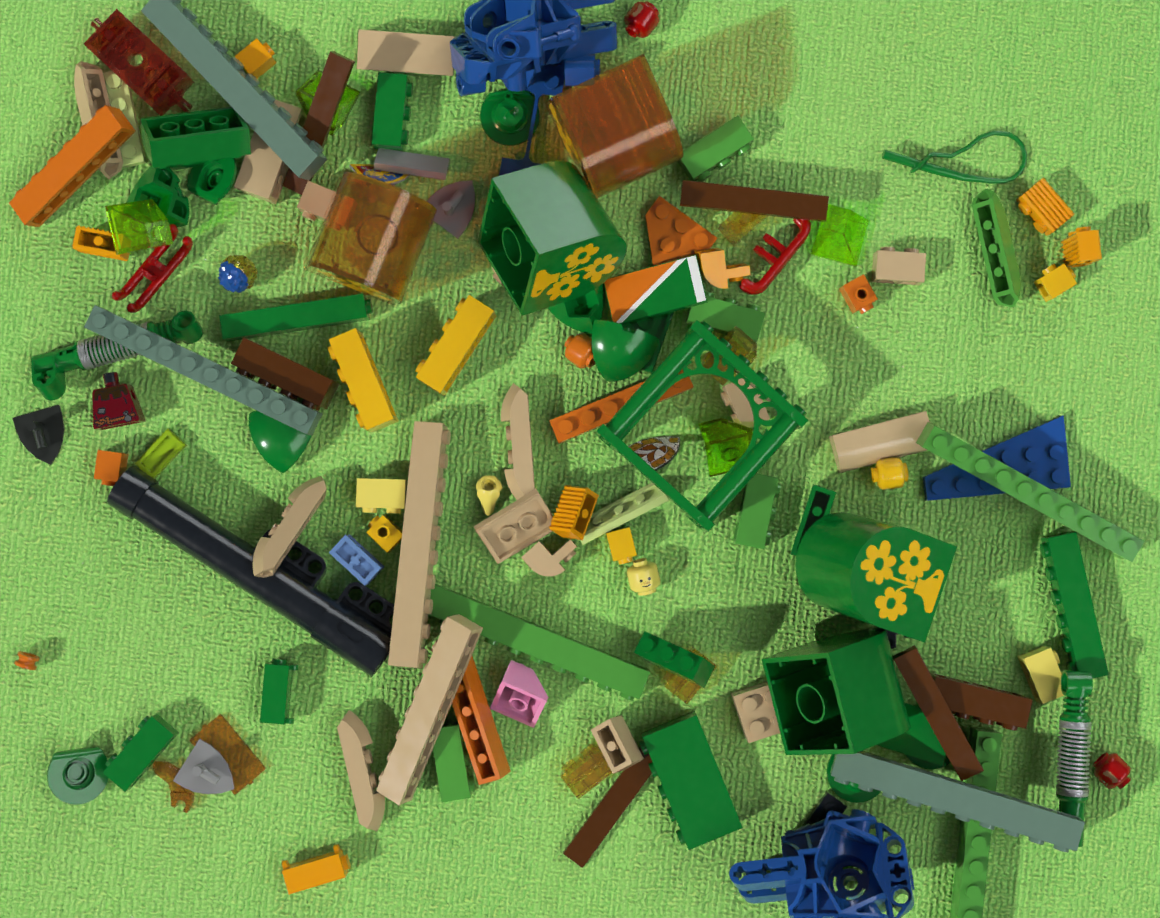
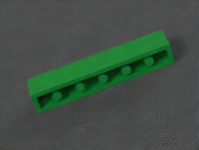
M1064 532L1042 537L1040 551L1043 558H1046L1048 566L1045 568V573L1048 581H1051L1052 602L1057 606L1056 622L1058 627L1062 629L1064 638L1061 639V644L1064 652H1067L1069 659L1067 670L1090 672L1092 679L1107 676L1109 672L1077 532Z

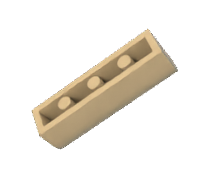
M359 29L357 69L453 76L455 69L452 67L450 41L455 36Z
M278 100L274 101L278 107H283L291 114L290 120L294 124L297 123L302 127L304 126L308 114L302 108ZM254 131L250 141L251 155H245L234 188L258 199L277 204L289 167Z
M927 411L829 436L838 473L876 464L879 459L900 458L927 451V449L916 443L927 422H929Z

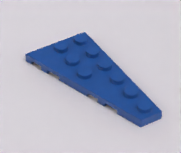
M1064 415L982 451L1049 489L1071 487ZM954 464L923 477L925 501L1005 494V492Z

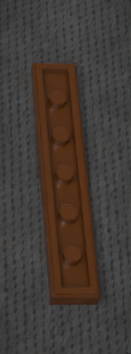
M330 51L303 126L308 133L306 137L310 141L314 140L322 148L325 146L355 63L354 60L335 51ZM289 168L282 186L302 195L307 182L312 181L313 177L310 180L298 178Z
M683 180L680 206L825 222L827 219L829 196Z
M914 645L892 656L960 780H966L983 772L982 765L916 646Z
M641 746L639 750L644 759L620 773L563 851L565 856L582 868L652 774L648 765L652 762L649 753L644 755Z

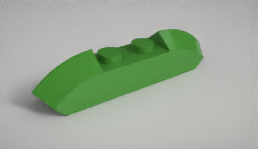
M984 189L973 198L972 209L993 299L998 305L1014 308L1020 297L1021 280L1006 213L996 193L989 189Z

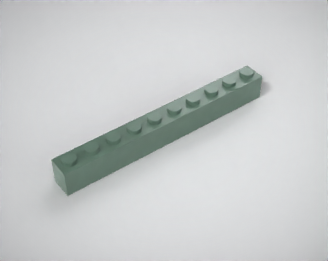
M149 0L141 12L298 178L310 180L328 160L322 153L324 149L314 140L310 141L306 137L307 131L299 124H294L290 120L291 114L283 107H278L274 103L276 99L268 91H263L258 86L260 82L250 73L246 74L243 71L244 65L235 57L231 58L226 53L228 48L220 41H215L211 37L213 34L211 30L205 25L199 24L195 20L197 16L187 7L183 8L180 4L182 0Z
M94 305L84 326L109 340L307 435H313L323 415L300 402L97 305Z
M864 751L856 754H835L830 771L831 776L835 777L834 781L846 785L849 782L859 784V789L872 792L873 789L883 792V796L896 800L897 796L907 799L906 803L913 806L921 807V804L931 806L930 810L945 815L947 811L955 814V818L965 822H970V819L979 821L980 826L994 830L996 826L1005 829L1004 833L1014 837H1019V834L1028 836V840L1036 844L1043 845L1045 841L1054 844L1053 848L1068 853L1069 849L1077 851L1085 822L1080 817Z

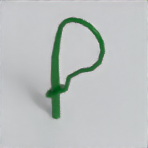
M993 130L978 135L967 146L953 153L931 152L919 160L884 150L882 159L911 167L910 173L921 170L960 181L1004 184L1014 181L1022 174L1027 164V152L1025 145L1018 136L1010 132ZM993 135L1007 136L1015 140L1022 152V164L1019 170L1013 176L1005 179L965 174L927 162L931 157L953 158L971 149L981 139Z

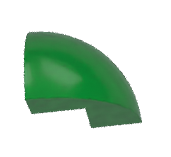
M151 165L133 188L122 214L152 225L168 227L170 224H175L177 227L188 225L189 201L187 196H183L179 187L180 179L169 167L161 169L153 168Z
M604 283L583 296L548 307V309L558 320L570 328L592 334L594 319L601 320L603 313Z
M594 319L592 352L597 369L608 382L627 379L640 371L648 363L660 339L640 329L631 330L624 328L620 323Z
M257 410L249 414V429L257 450L273 468L281 473L286 472L302 455L311 439V435L300 432Z

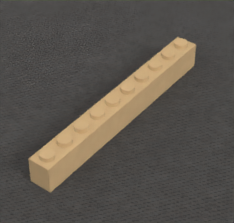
M414 421L388 665L423 669V664H426L428 658L425 642L430 636V624H427L428 614H431L433 610V600L430 599L431 589L435 588L436 582L435 575H433V566L438 562V551L435 550L436 541H439L441 534L438 519L443 513V502H440L441 492H444L446 487L443 471L448 466V455L445 452L446 445L450 444L451 439L450 430H448L444 423Z

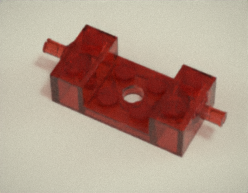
M118 9L104 23L99 18H95L94 21L100 27L93 21L91 22V26L96 31L88 38L84 45L160 116L164 115L175 104L184 113L189 112V110L183 104L190 110L192 109V105L183 96L194 81ZM135 55H141L143 58L139 66L131 65V59Z

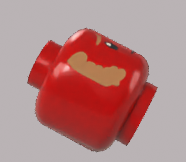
M648 1L635 3L624 16L626 32L634 38L648 37L659 24L657 8Z
M1105 752L1093 763L1095 767L1093 771L1094 776L1108 789L1115 787L1122 789L1131 780L1128 777L1131 771L1130 766L1116 753L1108 754Z

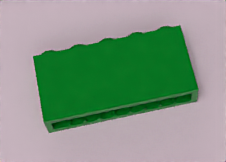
M695 711L641 733L643 740L639 741L644 755L649 753L652 762L648 764L653 777L658 776L661 785L657 787L662 799H668L671 807L667 808L671 821H677L680 829L676 833L681 845L686 843L688 850H691L743 828Z

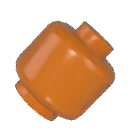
M579 333L576 336L571 335L564 344L566 347L565 357L581 369L594 366L592 338L585 333Z

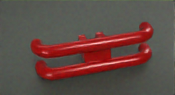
M793 219L794 223L799 227V233L787 247L767 233L764 235V241L775 249L780 256L776 258L763 247L756 245L753 249L754 252L768 262L771 267L758 282H752L747 278L742 279L739 287L743 292L749 295H757L769 287L806 241L811 231L810 220Z
M175 224L168 225V233L128 282L119 291L112 293V298L115 301L125 299L144 277L152 281L134 303L127 305L128 312L136 313L140 311L192 249V238L185 236L182 240L181 248L167 265H164L159 260L178 235V228Z

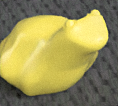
M487 475L477 481L475 488L484 514L490 516L494 512L495 504L502 490V484L497 477Z

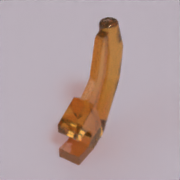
M155 761L153 763L155 774L169 784L171 806L175 808L179 800H183L186 804L183 812L188 813L194 802V792L173 781L180 768L170 762Z

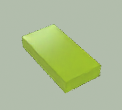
M167 428L135 464L143 472L156 479L187 444L171 429Z

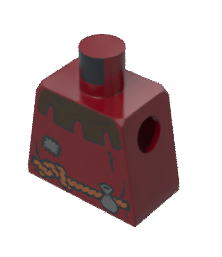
M118 372L103 374L105 388L93 390V428L95 430H106L146 422L134 387L130 384L120 385Z

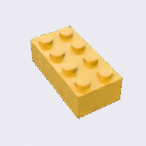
M471 295L467 299L462 298L455 309L457 311L456 316L453 320L451 318L447 320L442 328V331H444L443 336L440 340H434L429 348L430 356L426 361L422 359L415 370L418 373L416 378L443 396L446 395L496 318L494 310Z
M354 328L328 339L331 345L327 347L332 360H335L340 366L337 369V373L341 382L348 385L350 391H347L346 394L350 404L357 407L359 413L356 414V419L360 427L373 433L399 422L363 334Z

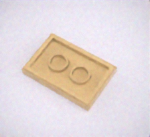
M537 489L478 523L474 528L497 564L551 533L552 530H550L549 526L551 525L553 515Z

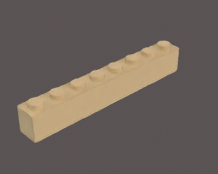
M460 614L448 616L442 622L440 636L431 649V658L423 668L422 680L414 690L413 695L415 697L413 702L405 712L406 719L404 724L396 734L397 741L387 756L388 763L378 778L379 784L376 791L397 805L411 801L483 630V627Z

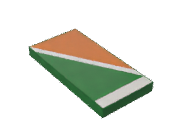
M697 255L614 276L604 282L612 322L622 325L708 303Z

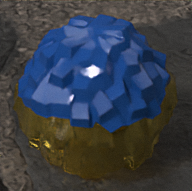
M230 255L220 264L218 278L220 285H223L226 290L240 293L253 286L258 270L255 264L246 256Z

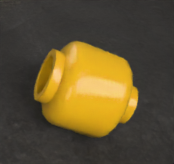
M897 457L879 459L876 462L875 468L871 469L872 481L877 482L881 490L902 488L904 483L908 482L907 464Z

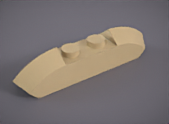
M84 61L77 63L74 74V88L83 126L95 116L98 109L105 105L110 106L102 69L97 65ZM120 148L99 168L108 180L122 170L123 160Z
M513 383L506 393L502 404L501 422H510V426H506V438L511 440L512 450H508V464H513V469H506L504 472L508 487L515 499L518 500L535 490L528 395Z
M322 476L310 479L297 487L288 497L293 505L288 504L282 513L284 518L279 525L275 523L268 534L270 538H260L253 556L254 576L264 578L274 575L325 499L327 489Z
M348 710L338 725L337 730L359 824L367 829L378 831L384 816L385 796L376 791L375 788L378 787L376 773L371 772L370 768L373 759L370 749L366 750V745L373 742L364 723L357 715Z

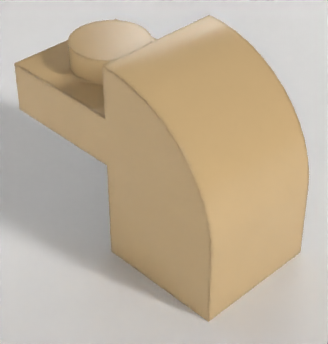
M570 539L552 555L539 541L521 558L537 574L556 576L565 571V568L559 562L561 560H564L565 563L576 554L574 549L577 546Z

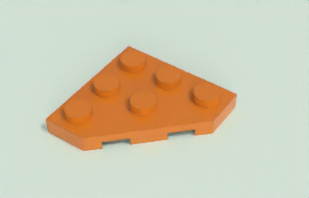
M661 196L657 198L645 215L653 266L693 256L695 251L710 249L717 240L716 236Z

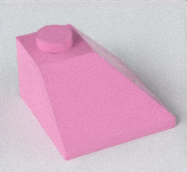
M511 660L490 709L534 728L547 702L548 695L533 669Z

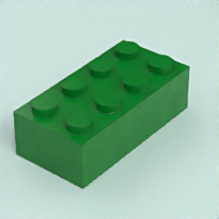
M232 107L140 118L143 146L153 168L164 169L172 165H192L200 161L214 162L222 158H241L244 155H251L249 127Z

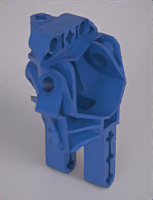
M480 0L472 4L464 13L465 33L459 34L450 41L452 67L456 71V85L459 95L462 97L483 93L486 91V82L488 80L495 82V79H501L510 91H524L529 88L535 73L541 72V66L617 49L616 22L600 21L581 25V18L578 12L574 10L608 4L615 0Z
M852 809L850 816L836 811H829L826 818L812 825L807 824L794 831L788 830L785 836H781L782 858L735 863L729 872L730 879L748 903L756 904L787 900L790 918H901L912 910L914 906V879L912 868L909 866L904 840L885 824L878 823L875 816L858 809ZM869 829H876V836L870 834ZM885 831L889 836L883 842ZM893 845L901 846V851L897 854L890 853L889 849ZM854 866L859 868L863 873L860 874L859 871L851 868L843 870V867ZM742 873H746V875L741 880H739V878L742 877ZM834 877H836L837 892H835L833 886ZM850 881L858 883L854 890H847L845 888L846 884ZM900 894L908 896L907 902L903 904L897 903L895 899ZM893 908L899 912L896 917H894Z

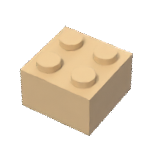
M767 681L731 693L745 739L748 743L780 733Z

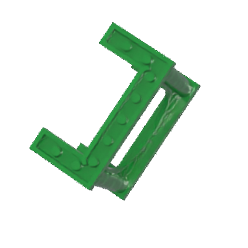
M696 320L687 331L685 338L606 425H601L595 435L612 450L615 449L680 507L686 513L685 516L702 531L709 532L715 525L713 521L791 434L795 430L802 428L809 420L805 417L807 413L799 405L795 404L793 406L786 400L788 396L780 388L774 389L768 384L770 380L761 371L756 373L749 367L751 363L741 354L737 356L731 351L732 345L722 337L719 340L713 335L714 329L705 321L700 323ZM704 351H710L714 357V363L708 369L701 364V355ZM695 357L694 360L697 368L691 370L687 366L693 363L690 360ZM719 358L724 367L727 365V370L724 372L718 369ZM710 374L732 382L742 391L750 404L754 427L751 441L744 454L695 507L622 440L672 385L688 376ZM741 378L745 380V384L742 386L738 384V380ZM758 394L760 399H766L768 402L757 404L754 401V396ZM771 407L775 409L776 414L774 416L776 417L772 420H763L759 417V411L762 408ZM760 425L772 426L769 431L766 428L763 435L759 431Z

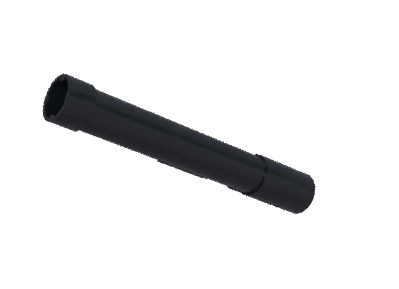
M136 466L128 468L113 486L107 499L108 505L128 518L136 519L310 633L311 638L369 676L373 677L388 657L392 625L389 620L394 613V604L359 582L350 583L340 597L334 600L316 588L326 574L324 559L296 541L290 551L297 549L302 552L298 560H291L287 554L273 576L257 577L253 574V556L256 546L253 547L160 486L159 481ZM268 530V531L263 535V537L270 538V537L268 536L270 530ZM314 562L322 565L321 571L316 574L308 570L309 565ZM353 589H359L363 595L359 600H352L349 597V592ZM379 602L383 606V610L378 614H374L369 610L370 604Z

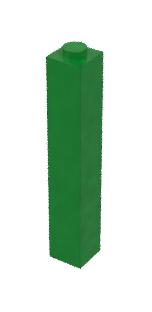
M362 293L219 315L222 338L229 342L243 340V338L249 339L370 320L369 314L373 313L371 299H367Z

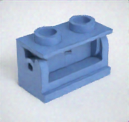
M345 534L329 552L364 586L368 585L385 567L350 534L348 536Z

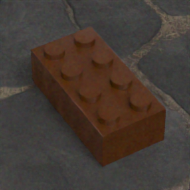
M243 338L231 362L232 365L237 367L235 372L253 380L257 376L259 377L258 383L274 390L278 386L281 388V394L294 400H298L301 397L303 398L302 404L317 411L321 407L328 409L339 386V383L246 338Z
M931 673L954 716L969 719L971 715L978 722L993 725L994 721H996L997 725L1017 731L1018 727L1026 729L1032 699L1017 693Z

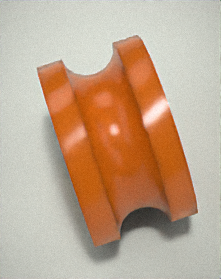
M19 651L17 654L19 659L15 660L14 664L24 669L36 670L37 666L35 663L39 661L40 657L28 652Z

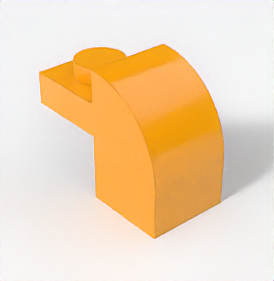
M713 248L695 251L702 279L717 288L728 289L727 279H729V282L741 281L743 276L751 275L750 265L740 263L726 266L723 249Z

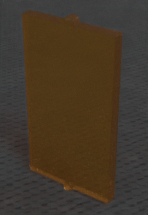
M222 714L217 716L208 725L204 724L202 726L203 729L190 739L194 747L198 740L202 739L220 752L228 763L233 776L234 789L231 791L234 795L247 784L251 785L254 782L253 779L266 769Z

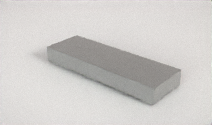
M378 148L374 169L446 180L450 158Z

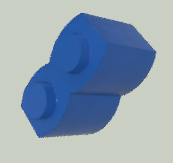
M595 54L566 59L565 86H595V81H600V59H596Z

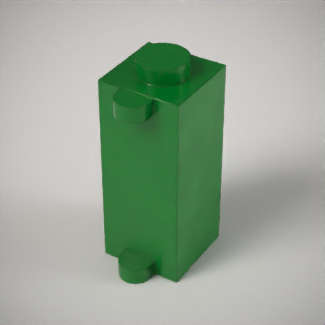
M272 658V662L265 663L260 723L294 724V718H289L293 670H298L299 665L287 663L285 658Z

